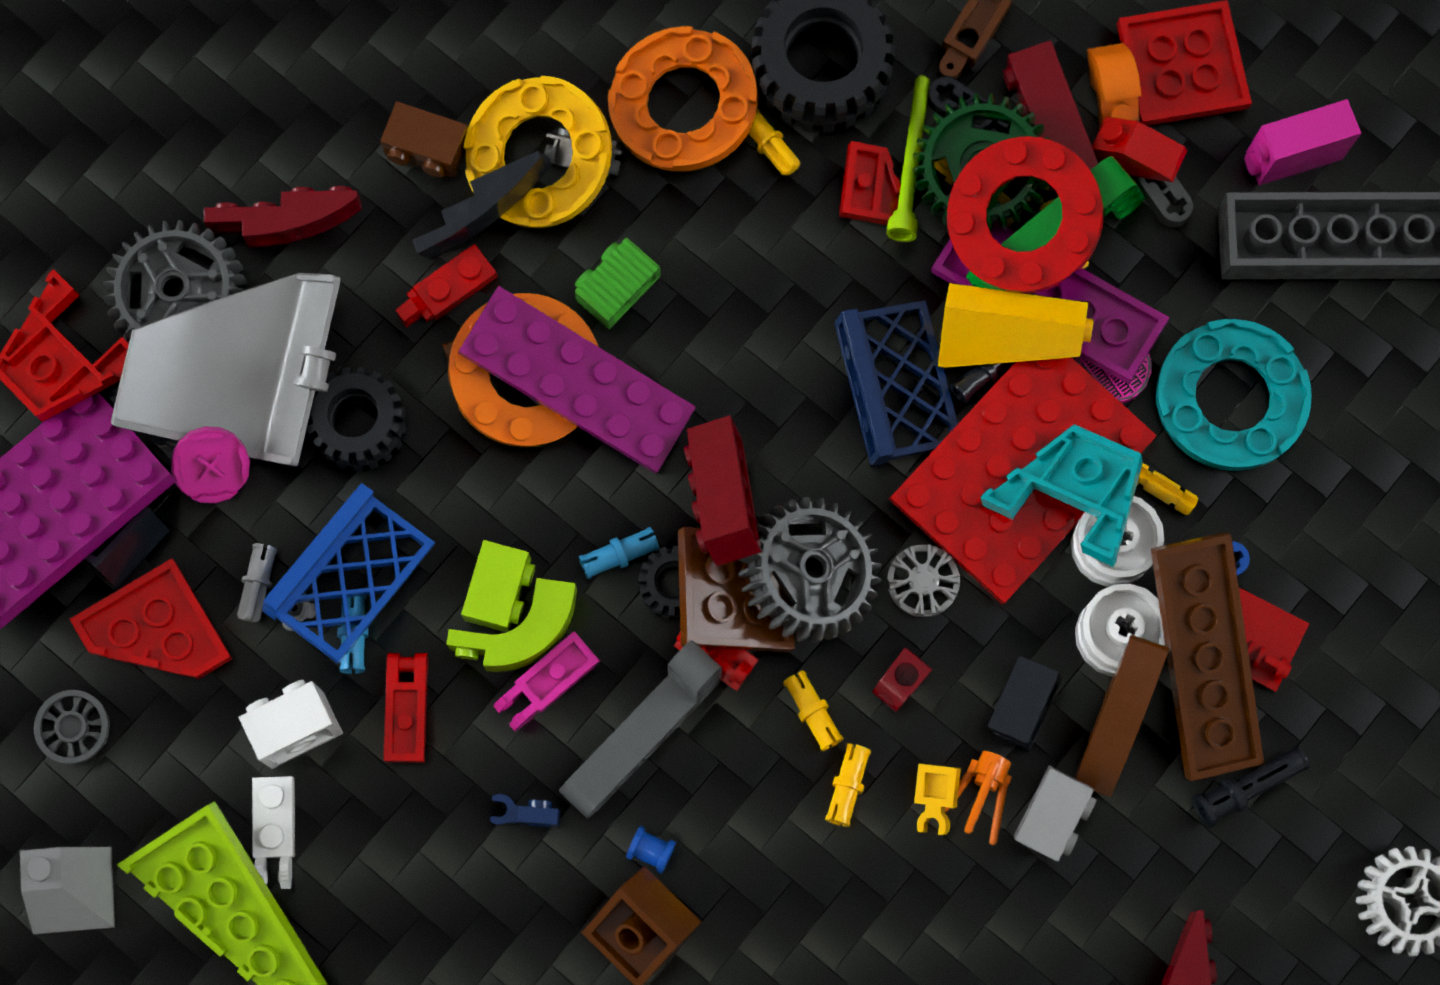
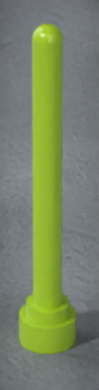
M924 75L918 76L915 80L898 208L889 217L887 225V236L899 242H910L917 237L918 221L912 212L917 177L913 174V168L919 166V163L915 162L913 153L921 151L916 141L917 138H922L930 85L928 77Z

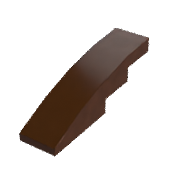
M1132 634L1128 639L1104 696L1103 706L1089 736L1088 746L1075 774V779L1091 786L1095 792L1109 797L1113 794L1169 651V648Z

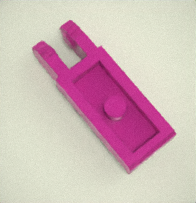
M574 631L515 681L516 685L497 700L493 707L500 713L510 708L522 694L529 699L531 704L514 716L511 723H509V726L516 732L538 712L542 713L595 668L600 663V660Z

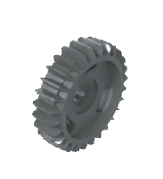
M178 220L175 230H171L166 221L162 222L161 232H156L151 225H148L149 236L145 238L138 232H134L137 242L134 246L122 242L127 252L125 256L113 254V258L119 264L118 268H106L108 274L115 280L103 282L105 289L112 293L103 297L104 302L109 307H112L107 311V314L111 320L116 321L114 323L115 329L121 334L125 332L123 336L128 343L133 329L244 291L238 287L247 284L244 275L238 274L243 270L240 261L234 260L236 258L234 250L231 247L226 248L227 243L221 236L214 240V233L209 228L201 234L200 227L195 222L187 232L181 220ZM182 248L196 250L214 260L210 269L207 270L179 255ZM142 274L141 309H130V287L135 275ZM173 278L182 280L184 288L178 296L169 297L164 294L163 288L168 280Z
M804 497L798 502L791 499L785 502L784 505L780 504L773 507L769 513H765L758 519L759 524H757L761 553L739 559V561L748 564V568L739 572L738 575L749 577L750 581L741 591H752L755 596L748 603V606L758 604L761 606L762 610L757 616L758 619L768 615L772 618L769 629L773 630L783 625L782 637H788L795 632L797 641H803L810 637L811 642H818L822 638L826 640L837 637L838 633L844 634L852 629L851 626L859 624L863 620L862 614L872 609L867 601H871L879 595L870 588L879 584L882 580L872 575V571L882 565L881 563L871 562L870 556L876 553L878 548H868L865 543L871 538L872 534L861 535L858 530L863 521H858L854 524L848 521L851 511L848 510L838 515V503H833L825 509L823 498L817 499L811 504L809 497ZM811 524L821 528L823 535L790 536L788 525ZM813 557L820 561L823 568L820 578H813L806 572L805 562L807 558ZM849 571L851 573L850 591L843 606H840L834 600L846 572ZM770 573L773 574L793 606L790 607L779 596L772 584Z

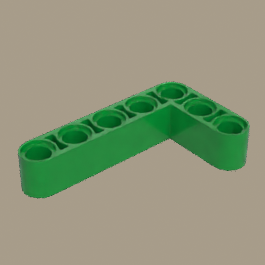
M1114 156L1107 157L1090 170L1100 188L1104 217L1109 212H1112L1120 220L1133 212L1143 202L1145 197L1140 188ZM1059 197L1004 241L1001 246L1016 252L1033 251L1046 245L1056 235L1062 221V203ZM971 271L966 275V279L974 287L1001 290L982 281Z

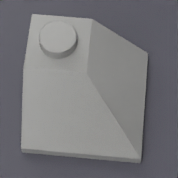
M58 847L20 851L21 893L34 935L115 928L112 847Z

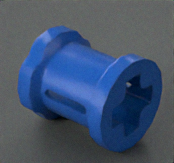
M640 825L625 858L629 860L637 858L656 867V872L662 874L675 848L676 841L671 839L666 842L647 833L646 828Z

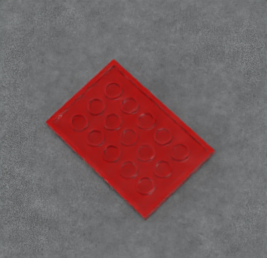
M1073 358L1015 362L888 500L943 551H946L957 564L997 601L1004 604L1075 527L1084 511L1034 489L1015 517L1010 519L984 507L981 496L990 488L994 491L1007 481L1006 476L1016 468L1022 470L1035 460L1038 451L1074 424L1138 453H1142L1157 435Z

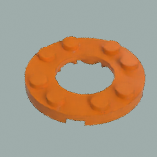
M691 26L664 29L647 36L634 45L616 67V75L612 82L611 90L608 93L610 118L623 145L644 163L668 171L682 172L702 169L730 155L748 135L758 109L757 83L753 69L744 53L737 45L717 32L712 34L693 30ZM680 67L696 68L707 73L717 83L720 92L718 109L713 118L702 128L687 133H677L659 127L650 117L647 107L649 92L655 81L666 72Z
M513 294L598 346L588 325L567 305L539 294ZM487 303L484 304L465 321L458 331L450 350L448 379L458 409L477 431L496 442L509 446L536 447L554 442L568 435L578 426L542 404L526 408L510 404L500 397L490 382L489 372L458 354L459 349Z

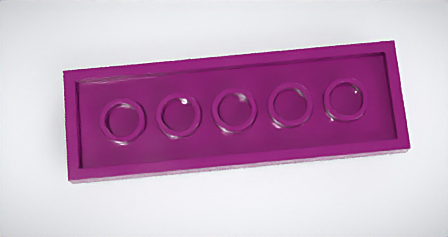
M999 222L993 224L992 236L1000 245L1016 232L1007 227V231H1003ZM950 239L932 266L931 273L952 284L972 286L966 279V275L970 270L960 260ZM1082 268L1053 288L1039 292L1024 293L1088 302L1086 318L1094 319L1091 342L1083 341L1080 357L1127 384H1130L1169 320V317Z
M500 286L496 288L458 351L459 355L653 473H657L696 408L686 400Z

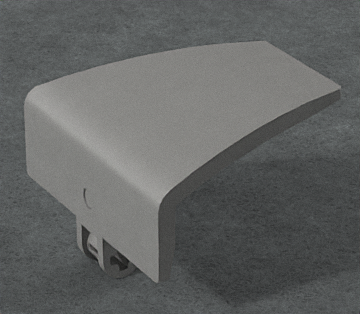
M297 273L133 329L111 424L116 427L179 441L188 432L204 426L222 427L234 433L244 443L250 458L297 466L315 391L328 392L329 388L326 379L330 362L335 361L336 353L325 350L341 278L332 274Z

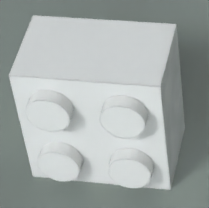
M304 680L296 681L282 690L284 695L270 702L268 698L257 700L246 707L247 713L239 716V720L258 760L271 769L343 734L324 692L313 681L305 683Z

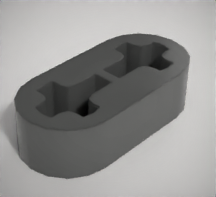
M1175 177L1173 183L1159 181L1160 188L1155 182L1148 184L1145 181L1146 178H1135V183L1145 197L1144 200L1162 224L1177 228L1188 221L1193 211V202L1177 177ZM1168 199L1174 206L1179 203L1182 205L1183 208L1180 211V216L1176 212L1171 214L1167 212L1170 205Z

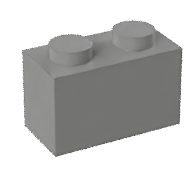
M1048 766L1014 834V839L1057 862L1062 853L1069 856L1079 836L1073 832L1079 819L1087 820L1095 806L1097 799L1091 797L1094 789Z

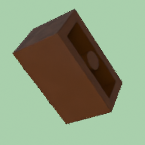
M396 101L380 143L387 158L398 165L408 166L411 163L422 167V170L429 175L439 178L447 175L455 178L466 150L464 149V141L468 127L467 124Z

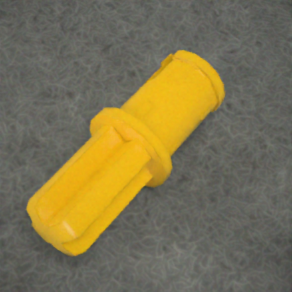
M757 109L756 118L748 134L758 145L757 151L760 154L765 153L782 175H791L800 166L799 159L782 140L783 134L781 131H775L760 113V110Z

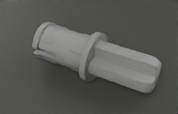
M255 543L252 546L253 550L247 575L241 579L244 587L237 612L238 618L246 622H258L261 619L263 600L266 598L267 589H271L273 585L270 582L275 555L278 551L273 546H267L264 560H261L264 544Z

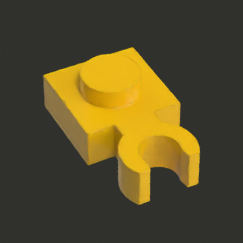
M918 764L914 803L925 805V812L917 820L918 832H927L929 820L935 818L939 823L938 835L948 834L950 820L945 814V808H957L961 768Z

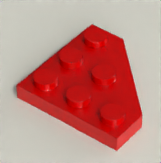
M173 558L69 619L87 651L92 655L195 679L204 677L233 659Z

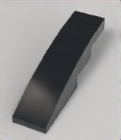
M536 151L470 181L475 196L442 210L446 225L413 239L417 254L431 260L464 243L495 222L524 197L552 166L550 158Z

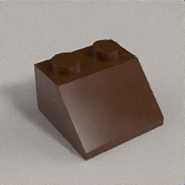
M644 866L618 889L582 931V934L633 985H643L702 922Z

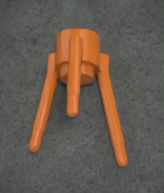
M982 751L979 761L972 759L967 772L959 781L958 797L973 777L976 776L974 783L981 788L964 829L969 834L977 822L988 792H995L998 787L989 843L995 845L1000 830L1007 788L1012 779L1008 775L1012 764L1009 760L998 754Z

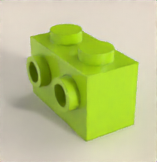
M483 540L461 613L464 621L503 632H509L512 623L519 625L525 604L519 601L523 586L530 587L535 572V565L530 564L531 557L529 552Z

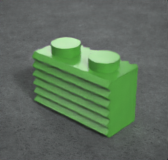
M625 238L620 244L617 242L611 244L601 257L603 262L596 270H586L575 283L577 287L575 290L577 302L607 329H610L661 277L660 266L628 238Z

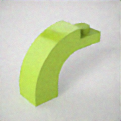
M536 578L532 607L525 620L519 626L509 632L495 635L449 629L446 645L450 651H455V657L478 660L479 655H484L483 666L486 671H510L528 666L550 652L565 634L574 612L577 595L576 584Z

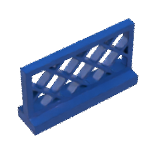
M363 483L357 487L263 600L262 611L273 620L279 619L337 664L340 663L435 544L433 540L373 496L374 491ZM373 510L387 520L388 532L366 534L365 520ZM393 525L401 531H394ZM360 527L361 535L353 536ZM411 537L422 546L414 556L398 558L395 539ZM390 539L392 558L370 561L368 542ZM362 542L365 561L342 564L341 549L344 545ZM336 556L337 564L329 565ZM407 564L400 573L399 565ZM393 566L395 575L393 583L388 586L374 587L371 568ZM366 569L368 588L346 590L343 571ZM338 572L341 591L318 593L316 579L320 574ZM312 585L313 594L304 595ZM384 593V594L380 597V599L376 602V601H375V594ZM369 595L371 610L367 615L349 617L347 597ZM342 598L344 618L321 620L319 600ZM314 601L316 621L299 622L288 614L296 603ZM359 623L358 626L351 633L350 624ZM345 625L347 639L338 650L324 641L322 627ZM310 628H317L318 635L312 632Z

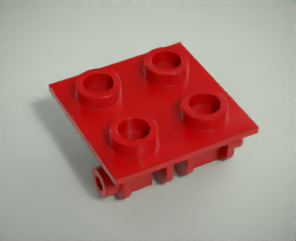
M1239 588L1252 680L1277 692L1282 679L1287 678L1292 668L1290 663L1310 623Z

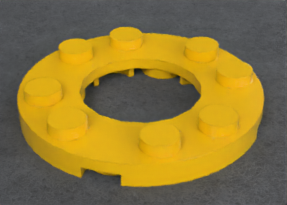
M550 76L525 80L517 79L494 91L475 112L464 141L467 166L465 173L472 189L470 181L506 165L504 160L506 142L512 131L523 121L534 117H551L561 122L570 133L573 154L572 162L569 164L570 166L565 175L553 185L544 188H531L524 197L500 217L509 223L528 228L555 226L580 214L600 192L611 164V134L600 108L585 92L575 85Z

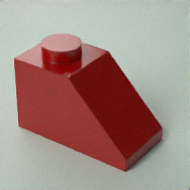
M1107 116L1092 145L1093 151L1100 162L1109 156H1114L1130 176L1172 183L1187 153L1185 146L1139 121Z

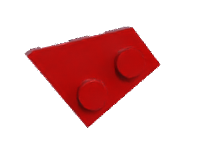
M854 141L849 143L839 217L888 225L889 217L898 208L901 186L899 178L893 172V162L888 148Z

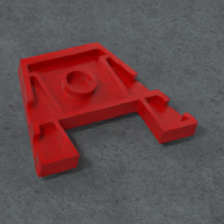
M54 269L45 279L48 284L39 298L34 297L28 309L31 312L21 329L15 328L0 353V380L42 422L119 382L129 345L121 337L94 364H91L51 324L54 319L80 296Z

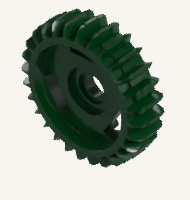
M975 93L973 105L968 106L965 99L960 97V109L955 111L949 103H946L947 117L943 118L937 113L933 114L937 124L936 128L924 125V131L929 136V139L917 138L916 141L917 145L924 152L913 153L915 162L923 164L914 167L913 174L916 177L924 178L916 182L915 185L919 191L929 190L922 196V201L924 204L935 201L931 208L934 216L943 210L945 211L942 218L945 225H947V208L950 194L945 195L942 191L934 167L935 162L946 158L955 183L967 163L985 148L1009 138L1041 136L1045 131L1044 125L1040 123L1032 127L1031 125L1035 121V114L1030 112L1022 117L1024 111L1023 104L1018 103L1011 110L1010 100L1005 96L1001 104L996 105L993 93L989 94L987 104H982L979 95ZM996 120L1010 125L1009 134L972 128L973 121ZM1028 177L1027 183L1019 192L1003 205L996 199L1013 180L1001 186L993 194L987 208V224L991 234L993 232V224L998 222L1002 230L1007 231L1006 220L1012 218L1017 225H1020L1019 212L1022 210L1032 216L1033 209L1030 201L1042 204L1043 197L1037 191L1038 189L1048 191L1050 185L1043 180Z

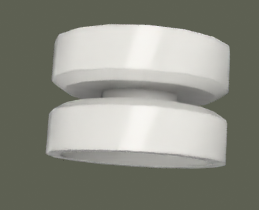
M1133 497L1119 554L1113 567L1082 553L1080 544L1098 520L1097 517L1084 512L1075 525L1070 540L1072 558L1079 571L1092 582L1106 587L1115 584H1130L1140 579L1153 564L1151 548L1163 546L1164 543L1163 524L1155 509L1143 499Z
M1115 584L1099 591L1080 613L1075 627L1076 646L1084 661L1097 672L1111 677L1114 675L1131 634L1165 646L1158 598L1149 590L1133 584ZM1119 626L1125 629V636H1121L1118 633L1120 630Z

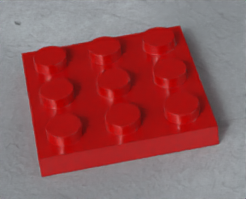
M1228 0L1118 19L1117 28L1120 41L1132 52L1139 74L1141 96L1138 97L1139 122L1149 126L1250 108L1252 104Z

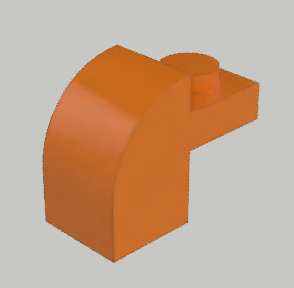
M1124 43L1087 49L1090 86L1097 93L1099 129L1106 116L1139 121L1138 97L1141 96V86L1136 62L1130 49Z

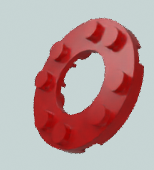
M1030 136L999 141L973 157L957 177L950 193L947 208L949 236L957 255L964 265L987 284L1001 290L1016 293H1032L1053 288L1077 270L1079 271L1089 260L1098 244L1104 220V207L1100 188L1084 161L1073 151L1055 141ZM1017 177H1034L1047 182L1056 190L1062 203V221L1056 235L1046 245L1033 251L1016 252L1001 246L993 238L987 224V208L993 194L1008 181Z

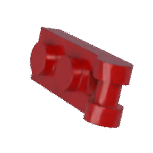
M400 653L387 654L384 729L385 763H425L428 653H415V657H401ZM401 672H414V682H400Z

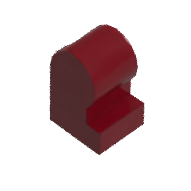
M905 647L877 683L872 693L896 713L933 669Z

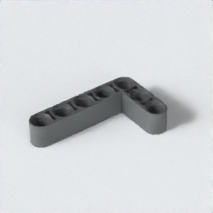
M693 640L689 641L669 662L668 676L562 785L559 793L586 819H589L715 689L721 681L722 667Z

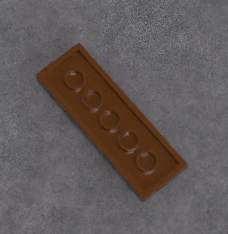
M1222 532L1151 548L1165 646L1169 648L1167 661L1185 778L1192 782L1264 764L1231 534Z

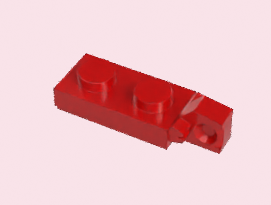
M473 244L413 286V289L407 293L409 300L395 310L397 316L406 328L421 317L426 322L433 318L438 320L498 277L497 272L478 247Z

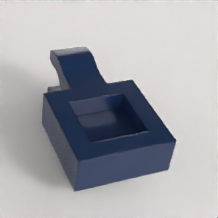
M496 794L492 796L493 802L504 803L507 806V812L504 816H490V822L495 825L519 824L559 828L561 812L559 809L552 808L551 801L529 800L528 806L518 807L507 795Z

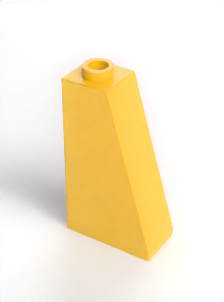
M949 283L944 309L938 367L947 368L1080 357L1083 341L1091 342L1094 319L1086 318L1088 302Z

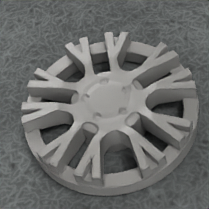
M930 544L910 546L903 550L891 563L887 575V588L893 602L902 611L916 617H932L944 612L954 602L960 587V574L953 558L946 551ZM927 552L926 563L920 564L916 560L915 553ZM937 555L941 559L934 568L929 564L933 556ZM905 557L915 566L912 570L902 561ZM947 564L952 574L941 576L938 573V569ZM898 568L906 571L908 578L905 580L893 579L895 569ZM939 582L953 583V589L939 586ZM908 584L909 590L897 595L895 589ZM936 591L942 592L948 597L947 601L941 606L933 597V593ZM909 594L918 596L919 601L915 609L904 603ZM929 596L931 610H924L923 597Z

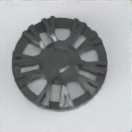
M80 690L62 691L48 698L37 712L34 722L35 739L41 751L54 761L64 764L86 762L94 758L104 744L106 745L107 738H109L110 718L103 704L93 695ZM73 697V708L71 711H65L61 699ZM83 699H87L88 702L81 714L78 710ZM52 705L62 713L58 718L48 711ZM97 708L101 718L89 721L87 718L89 712ZM43 719L53 720L55 722V729L49 732H42ZM89 726H102L101 733L89 732ZM55 735H57L60 738L52 744H50L49 746H47L45 743V741L49 740ZM92 736L98 741L89 750L85 746V739ZM64 742L69 747L66 757L55 754ZM74 743H79L82 755L76 757Z

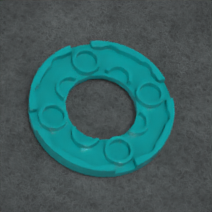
M1240 319L1215 320L1185 334L1166 356L1156 383L1157 410L1169 437L1185 454L1194 460L1221 470L1242 471L1254 469L1280 457L1302 433L1311 409L1310 379L1307 370L1303 369L1299 359L1293 352L1295 349L1281 335L1266 326ZM1225 360L1242 361L1255 368L1265 379L1270 393L1269 408L1263 420L1254 427L1239 432L1222 430L1211 424L1204 417L1195 398L1196 384L1202 372L1214 363Z

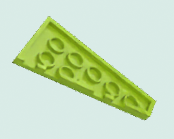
M216 802L208 804L117 864L125 873L131 872L144 883L145 887L143 889L152 897H159L174 910V916L220 957L226 956L239 968L237 972L247 981L253 980L257 985H328Z

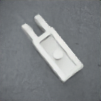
M292 776L252 778L254 866L267 885V858H280L278 880L281 889H290L292 886V857H295V780Z

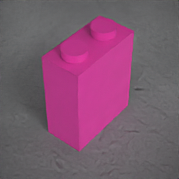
M1348 99L1262 125L1245 155L1248 172L1252 176L1255 175L1259 186L1343 160L1361 135Z

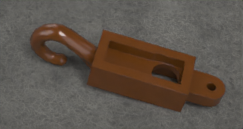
M969 0L943 41L942 50L946 51L939 64V74L941 77L956 79L966 64L972 67L975 66L1010 10L1013 0ZM970 29L977 33L979 40L975 47L969 48L957 41L961 31Z

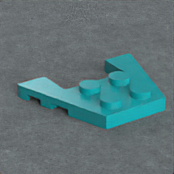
M1074 424L1038 451L1035 460L1022 470L1016 468L1006 476L1007 481L994 491L990 488L981 496L984 507L1010 519L1015 517L1034 489L1097 517L1098 520L1080 544L1082 553L1113 567L1117 561L1143 464L1142 455Z

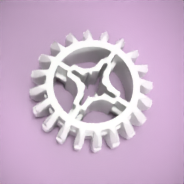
M1413 846L1406 847L1403 855L1397 848L1389 850V859L1383 855L1375 858L1378 869L1372 866L1365 868V874L1372 881L1362 880L1358 882V887L1361 890L1367 891V896L1356 897V903L1360 905L1367 904L1368 911L1361 912L1359 918L1360 920L1371 918L1373 924L1367 927L1366 932L1371 935L1381 931L1378 944L1386 946L1392 941V952L1396 954L1402 953L1405 946L1409 956H1417L1420 948L1425 954L1434 953V943L1440 947V901L1433 899L1428 892V882L1430 879L1438 892L1440 900V856L1430 863L1431 851L1428 849L1421 850L1418 856ZM1399 869H1413L1412 876L1406 879L1402 888L1385 886L1391 875ZM1414 893L1415 897L1413 899H1417L1418 905L1421 906L1409 909L1407 906L1410 903L1406 904L1405 898L1401 896ZM1383 901L1388 902L1394 908V923L1398 924L1397 927L1388 918ZM1420 915L1437 916L1436 921L1427 931L1419 935L1410 934L1411 926L1417 924Z

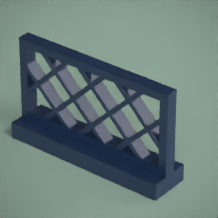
M926 300L860 312L857 311V308L842 311L834 325L870 467L885 464L888 460L932 452L943 441H939L925 432L933 418L935 417L946 424L949 433L956 427L958 422L944 368L938 367L939 349ZM918 312L921 329L916 336L897 324L902 315ZM897 316L894 321L888 317ZM876 319L889 328L881 342L867 334L864 321ZM892 331L911 342L903 357L884 345ZM922 334L924 335L925 341H923L922 339H920V337L922 336ZM915 345L929 354L931 363L926 371H923L907 360ZM870 346L876 349L873 354L871 352ZM879 352L898 363L890 378L876 370L874 360ZM901 367L921 378L912 393L893 381ZM932 369H933L934 377L930 375V372H931ZM879 382H881V383H883V384L885 385V386L883 387L882 391H881V387H880V383H879ZM924 382L938 389L940 399L935 408L916 396ZM888 388L907 399L899 414L885 406L883 396ZM911 402L930 414L922 429L903 418ZM941 406L943 408L944 413L939 411ZM889 418L894 421L892 426H890ZM898 424L917 436L911 446L896 449L892 433ZM920 439H922V440H924L925 442H927V443H924V444H918L919 441H920Z

